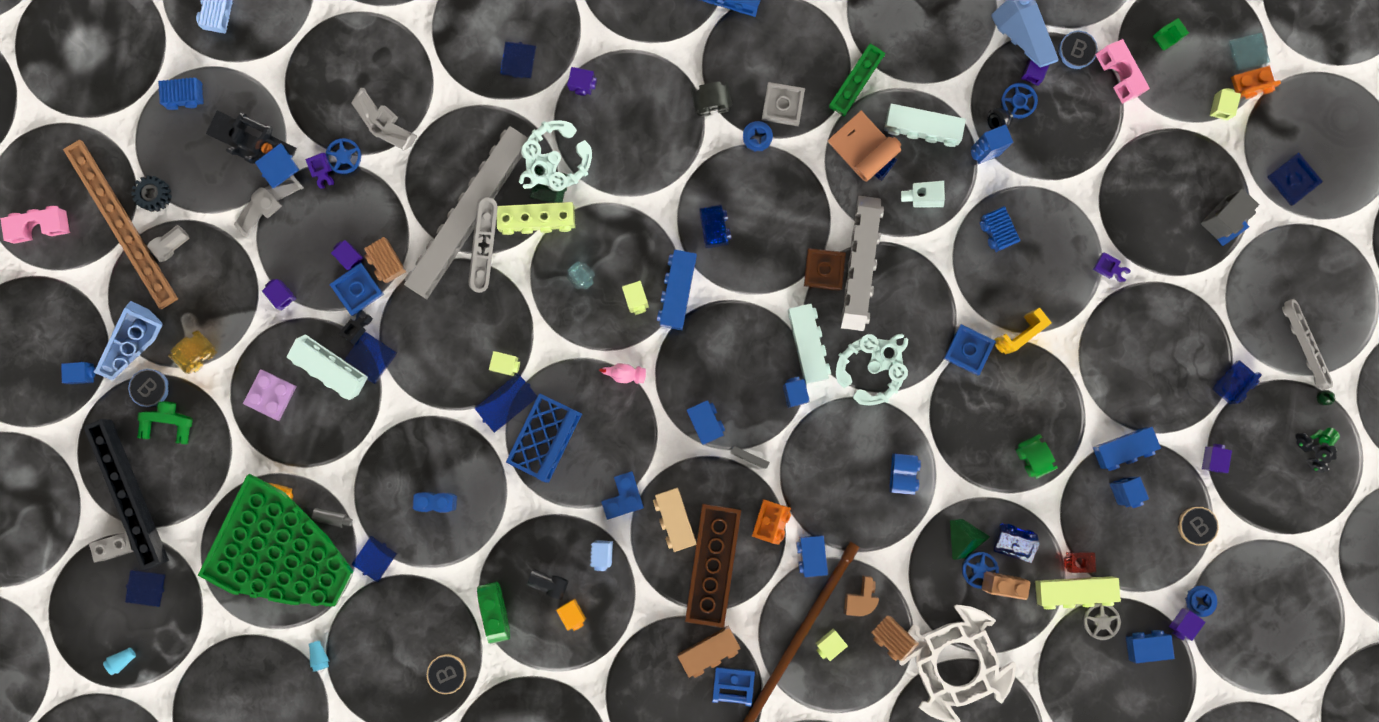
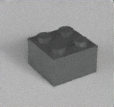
M1241 189L1226 196L1203 220L1201 225L1216 239L1224 236L1227 238L1232 233H1238L1244 227L1242 223L1245 220L1251 219L1256 214L1255 209L1260 204L1245 190Z

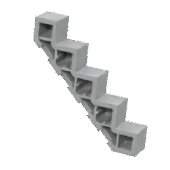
M858 196L855 223L851 237V252L848 261V276L844 290V305L841 314V328L864 331L865 324H869L870 313L868 312L869 299L873 296L874 286H871L873 271H876L877 259H875L876 245L880 243L881 233H878L879 222L884 213V207L881 206L880 198Z

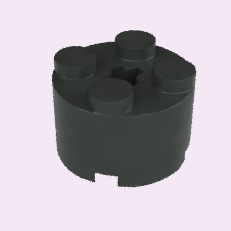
M721 82L700 85L699 90L695 91V87L691 89L695 113H699L700 117L711 115V111L718 110V113L729 112L732 100L728 82H725V85H721Z

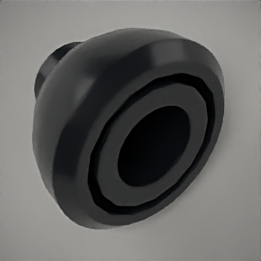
M1002 108L990 110L987 116L988 125L991 130L1005 124L1009 129L1013 120L1012 112Z

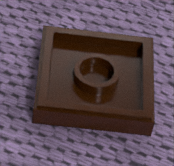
M808 248L804 287L841 291L846 252Z

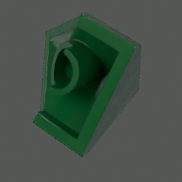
M964 519L950 520L953 560L966 558L990 538L989 535Z

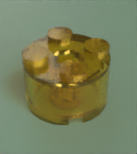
M199 330L192 332L194 335L192 338L186 336L171 350L172 354L168 355L185 374L198 372L203 368L204 365L202 363L206 359L210 360L218 353L215 350L216 347Z

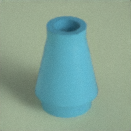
M321 642L310 643V668H313V672L328 668V662L330 661Z
M129 647L124 651L107 657L103 665L109 674H118L136 657V654Z

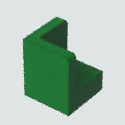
M1177 18L1160 29L1153 37L1161 49L1165 51L1182 40L1189 32L1180 19Z

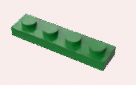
M870 43L830 103L829 108L845 117L886 53Z

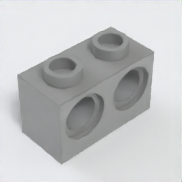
M126 532L89 543L94 562L105 561L134 552Z

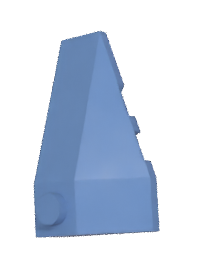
M1006 0L992 13L991 17L998 30L1010 37L1014 45H1019L1025 51L1024 54L1040 68L1058 62V56L1035 0Z
M130 301L124 308L94 373L113 381L156 340L163 323L149 309Z

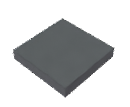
M735 446L730 451L732 455L763 469L768 468L770 463Z

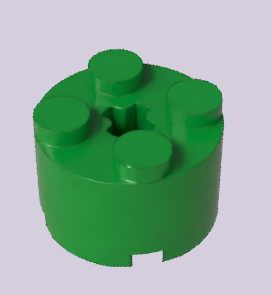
M1040 434L1019 443L1018 448L1015 449L1019 459L1025 460L1027 464L1024 467L1029 477H1034L1035 479L1058 469L1057 465L1052 464L1056 461L1046 442H1040L1039 439L1042 438Z

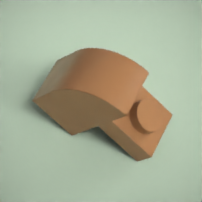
M862 576L861 595L845 593L844 613L846 615L865 616L877 607L879 598L871 596L872 593H875L876 582L873 581L871 576Z

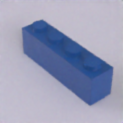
M674 249V253L669 255L668 265L671 266L670 273L666 272L664 284H667L666 292L662 291L661 302L664 303L663 310H659L657 321H660L661 327L683 330L697 258L696 253Z

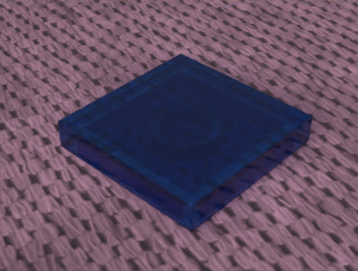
M1300 153L1292 156L1267 176L1291 206L1295 205L1323 182Z
M365 331L344 361L366 375L369 381L376 384L397 352Z

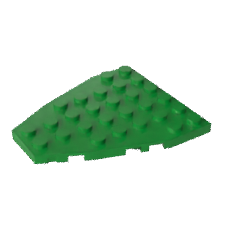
M248 474L197 576L235 595L246 594L252 598H268V601L290 605L311 604V606L325 605L335 607L354 571L330 538L285 492L252 474Z

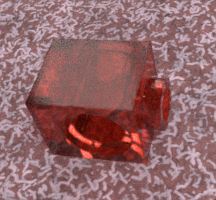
M1090 551L1066 552L1064 567L1067 568V572L1094 573L1096 572L1095 553ZM1081 557L1082 565L1077 567L1075 564L1076 559Z

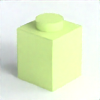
M1229 88L1220 90L1214 96L1210 116L1229 120L1236 116L1241 94Z
M493 351L489 367L490 371L510 376L518 373L520 367L518 357Z
M834 629L830 630L816 642V645L819 647L816 650L823 659L827 657L829 661L848 647Z

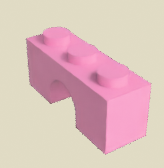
M1123 39L1107 45L1095 54L1104 71L1114 69L1120 75V83L1113 88L1122 104L1150 89Z
M47 206L45 210L40 211L32 209L24 214L11 213L8 214V217L0 218L3 239L13 244L31 241L32 229L37 224H40L41 232L48 236L70 233L67 212L58 208V206Z

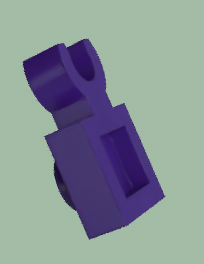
M325 153L305 159L311 176H318L317 185L320 189L325 188L324 180H327L328 185H334L333 179L327 174L332 170Z
M1105 252L1101 254L1093 268L1094 271L1109 279L1114 275L1116 280L1122 283L1126 279L1121 276V272L1126 274L1131 272L1127 267H1119L1121 261Z

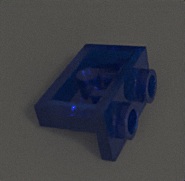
M1238 360L1213 387V390L1229 404L1241 403L1246 399V393L1259 384L1260 381L1258 379L1262 374L1259 372L1254 373L1243 362Z
M1001 523L999 526L1000 533L993 548L994 552L1032 563L1040 544L1038 535L1031 530H1022L1012 524L1005 525Z

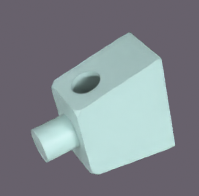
M944 181L913 183V190H901V201H913V207H944ZM921 193H922V194H924L925 196L920 197V196H918V194H921Z

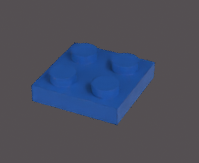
M363 263L358 264L329 284L351 316H354L384 295Z
M960 324L943 359L979 376L996 341Z

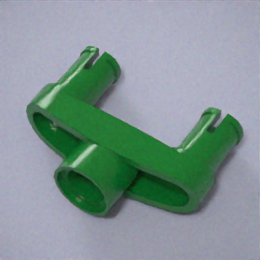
M159 401L157 411L138 412L139 428L137 438L150 439L152 422H161L178 426L175 443L189 444L190 427H192L193 419L176 413V403Z

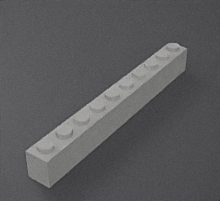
M511 126L501 133L499 143L491 148L489 158L481 163L479 173L476 177L471 178L468 183L469 188L459 196V203L455 209L452 208L449 211L447 221L439 226L436 232L437 236L434 240L429 241L426 246L427 251L417 259L413 272L410 271L405 278L406 282L404 285L425 299H428L474 230L478 201L483 197L494 199L522 157L521 147L528 140V137Z

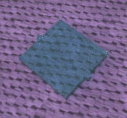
M1262 33L1229 41L1232 51L1231 57L1234 58L1237 71L1270 62L1267 52L1268 46L1265 45Z

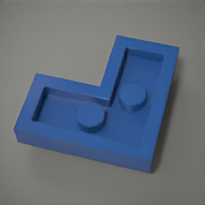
M633 471L614 477L620 496L601 501L607 520L644 508Z

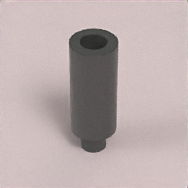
M315 508L312 513L313 522L343 528L345 525L351 526L353 519L347 518L346 514Z

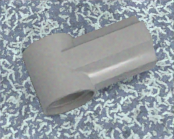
M176 225L162 237H156L151 240L147 247L159 262H163L172 257L174 250L190 238L185 230Z

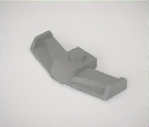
M365 88L359 89L351 103L369 128V131L374 136L402 150L410 148L417 135L395 125L394 123L398 117L386 106L381 105L378 109L366 93Z
M292 175L274 189L270 185L257 189L252 194L249 204L234 223L235 227L243 236L248 237L262 214L269 218L282 207L278 200L300 189L302 190L304 187Z

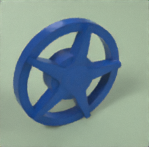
M1016 83L1004 91L1001 104L1002 108L1007 111L1008 108L1005 101L1010 102L1014 107L1012 111L1013 118L1022 119L1034 112L1038 98L1032 87L1024 83ZM1018 87L1026 88L1031 93L1028 95L1020 93ZM1015 88V95L1012 98H1005L1007 92ZM1031 96L1034 98L1032 109L1026 105L1028 98ZM1022 108L1028 112L1024 115L1015 114L1017 109Z
M337 139L326 150V157L330 167L337 173H351L357 169L361 162V150L350 139ZM343 142L351 143L355 148L347 150L344 148ZM340 143V149L336 152H330L336 144ZM357 151L358 158L355 165H353L351 154ZM329 155L335 156L337 160L335 167L331 165ZM348 163L352 166L348 170H338L341 164Z
M985 552L970 554L962 566V574L965 581L972 587L982 589V585L972 583L976 578L983 579L986 571L995 570L994 573H999L996 560ZM981 555L980 562L975 564L969 563L971 558ZM985 556L991 559L994 567H988L985 564ZM967 565L972 568L973 576L968 579L966 574Z

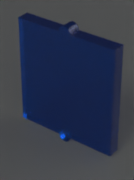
M505 41L500 74L514 76V78L523 77L531 79L536 46L526 45L522 42L513 43Z
M370 536L351 565L363 572V575H367L376 582H379L397 553L388 548L386 543L382 544Z
M130 570L129 581L126 585L127 594L125 602L160 607L162 592L165 591L163 589L165 574Z

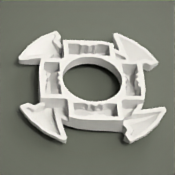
M954 606L964 622L949 623L923 635L919 634L920 629L913 624L908 633L919 645L904 661H899V664L902 666L916 656L917 670L929 695L928 700L922 701L919 708L931 717L944 722H960L951 706L967 705L993 692L994 698L1002 704L1009 694L1015 679V662H1010L999 669L998 656L986 630H984L986 626H992L996 620L984 611L971 606ZM956 642L970 645L977 653L979 659V669L972 681L961 686H954L944 682L937 670V659L942 649Z

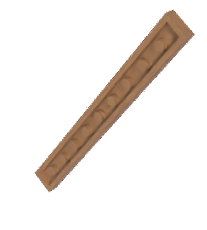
M78 140L64 148L65 154L158 308L163 309L178 300V297L84 142Z

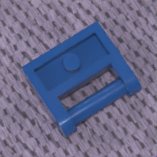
M716 667L712 702L718 703V701L751 706L755 671ZM720 688L747 691L746 696L719 693Z

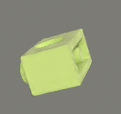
M641 281L622 286L630 312H635V315L646 312V308H649Z

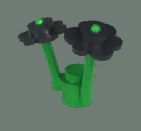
M1326 428L1324 431L1319 429L1310 437L1305 432L1295 434L1296 443L1299 448L1306 453L1313 450L1316 452V458H1308L1306 460L1310 464L1311 469L1321 473L1328 472L1330 469L1327 463L1336 460L1338 457L1336 454L1337 448L1334 446L1340 438L1338 431L1333 428ZM1318 437L1320 445L1313 446V440Z

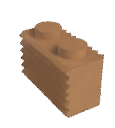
M385 237L364 248L367 253L364 256L370 265L373 264L376 270L374 273L379 281L383 280L385 283H388L406 272L397 254Z
M987 571L984 573L983 591L993 595L1023 600L1028 599L1030 581L1005 574Z
M886 616L872 631V634L875 636L873 638L874 641L881 647L884 645L889 650L887 652L888 655L895 661H904L919 645L891 616Z

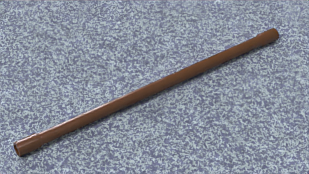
M851 541L849 542L839 563L743 722H755L846 568L860 549L856 544Z

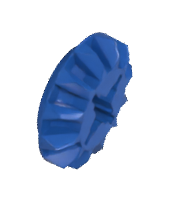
M752 122L743 131V142L747 148L754 152L765 150L773 140L772 130L764 122ZM755 130L759 135H763L760 139V144L757 139H752L755 136Z
M1194 586V588L1188 591V595L1185 598L1186 607L1198 617L1211 615L1217 607L1216 594L1206 586ZM1195 597H1204L1203 601L1207 606L1201 604L1197 605L1198 600H1196L1197 598Z

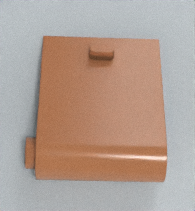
M862 110L827 140L858 176L866 182L901 152L900 141L895 137L886 138Z

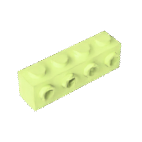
M573 202L497 206V229L503 235H512L515 231H521L522 234H531L533 230L549 233L552 232V229L568 232L571 231V228H575Z
M1113 576L1035 581L1037 604L1043 606L1044 609H1056V605H1063V608H1075V604H1082V607H1094V603H1102V606H1113L1114 602H1121L1119 578Z

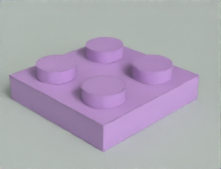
M260 369L243 404L279 421L297 386Z

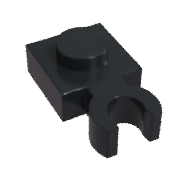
M360 310L356 315V319H350L339 334L355 345L366 331L363 327L368 325L373 318L363 310Z

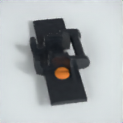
M217 110L206 132L207 135L232 146L231 148L228 147L226 152L238 155L251 164H255L257 160L280 143L283 144L289 155L294 156L297 149L271 136L273 132L272 126L261 124L247 117L242 112L235 119ZM247 126L261 131V136L258 138L245 132Z

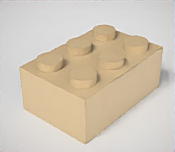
M678 487L656 494V499L653 500L656 511L661 512L662 518L659 521L662 530H667L666 542L668 548H673V551L676 552L697 545Z

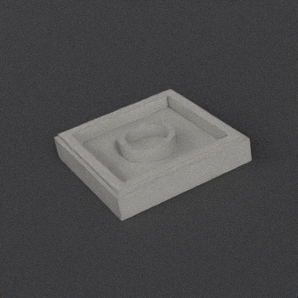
M768 82L762 120L799 126L805 88Z

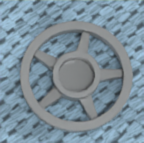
M1096 603L1094 607H1089L1086 610L1083 624L1090 636L1099 640H1107L1117 634L1120 629L1121 619L1113 606H1105L1110 608L1115 614L1114 616H1107L1102 603ZM1100 606L1099 614L1095 615V617L1088 616L1094 608ZM1087 619L1092 620L1096 626L1093 633L1088 627ZM1116 619V627L1112 631L1109 626L1111 621ZM1101 629H1106L1110 633L1103 637L1096 636Z

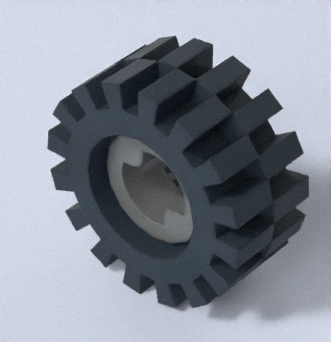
M147 175L146 178H140L141 182L138 180L135 182L138 185L137 187H132L135 192H131V195L135 197L132 199L136 202V205L150 212H154V210L158 212L160 208L165 209V203L169 205L170 202L167 199H171L172 195L169 194L171 189L168 188L169 185L165 181L155 176ZM150 189L155 190L153 198H148Z

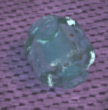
M577 261L567 270V279L576 289L584 287L586 290L594 283L592 279L595 277V273L586 262L580 263Z

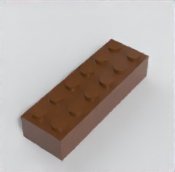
M702 503L685 622L724 628L741 509Z

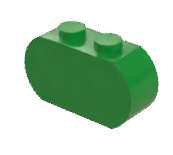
M493 582L478 586L477 598L488 643L493 644L509 640L510 627L500 584Z

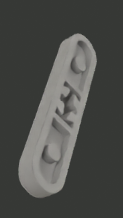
M490 197L481 198L476 209L468 283L469 287L478 293L488 288L498 209L496 201ZM484 234V242L487 243L488 246L483 248L482 253L481 247H479L478 244L482 243Z
M1295 299L1286 301L1282 307L1283 313L1289 318L1291 331L1300 342L1307 358V367L1312 370L1315 376V385L1322 390L1332 388V378L1299 304Z

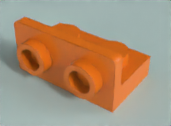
M1270 65L1231 77L1235 92L1241 94L1240 98L1245 97L1246 99L1253 98L1260 92H1263V94L1275 91V87L1281 84L1280 80H1274Z
M763 499L752 537L779 545L785 536L784 529L786 523L790 520L791 508Z

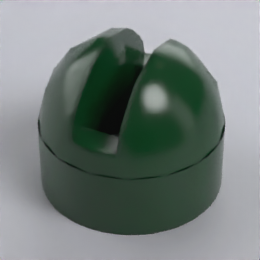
M1322 390L1317 394V401L1321 405H1331L1336 399L1335 394L1330 390Z

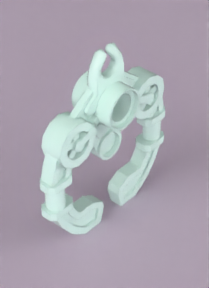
M560 120L547 123L544 121L537 130L534 129L528 140L521 147V154L526 159V170L520 175L519 183L523 184L524 178L529 177L531 182L530 184H524V189L532 188L536 184L548 186L554 192H559L573 184L576 185L580 178L588 175L587 171L592 159V150L585 140L576 145V152L582 158L581 164L577 166L578 171L574 174L570 172L567 177L561 172H556L561 155L556 151L541 154V147L538 141L540 142L543 139L541 136L546 131L551 133L553 130H558L564 137L571 138L577 130L572 123ZM535 166H539L542 168V176H539L535 173Z
M866 334L861 339L849 344L843 353L840 352L838 354L840 357L836 367V378L843 388L852 383L851 376L845 371L846 364L850 362L848 358L853 353L857 355L861 349L866 353H872L868 364L869 372L876 374L883 370H888V375L892 379L891 383L887 384L889 388L883 394L879 392L878 395L870 396L865 390H857L853 398L859 404L877 405L883 402L888 403V399L894 393L897 394L899 392L898 390L903 380L908 376V370L903 365L902 352L908 345V339L904 338L903 345L901 346L896 343L897 339L904 337L903 334H896L890 340L877 339L872 334ZM887 347H891L894 350L892 358H886L883 354Z

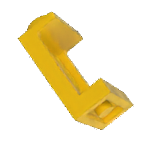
M1037 308L1024 316L1031 326L1013 340L1007 334L994 339L996 341L995 346L1001 353L1009 354L1015 352L1052 323L1041 308Z

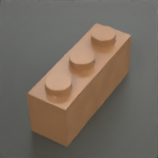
M728 625L678 653V658L688 677L694 676L696 678L704 673L705 668L709 666L714 668L721 664V659L734 657L741 648Z

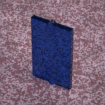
M517 373L474 409L482 417V422L486 423L495 433L535 401L538 396L531 389L530 383H527Z

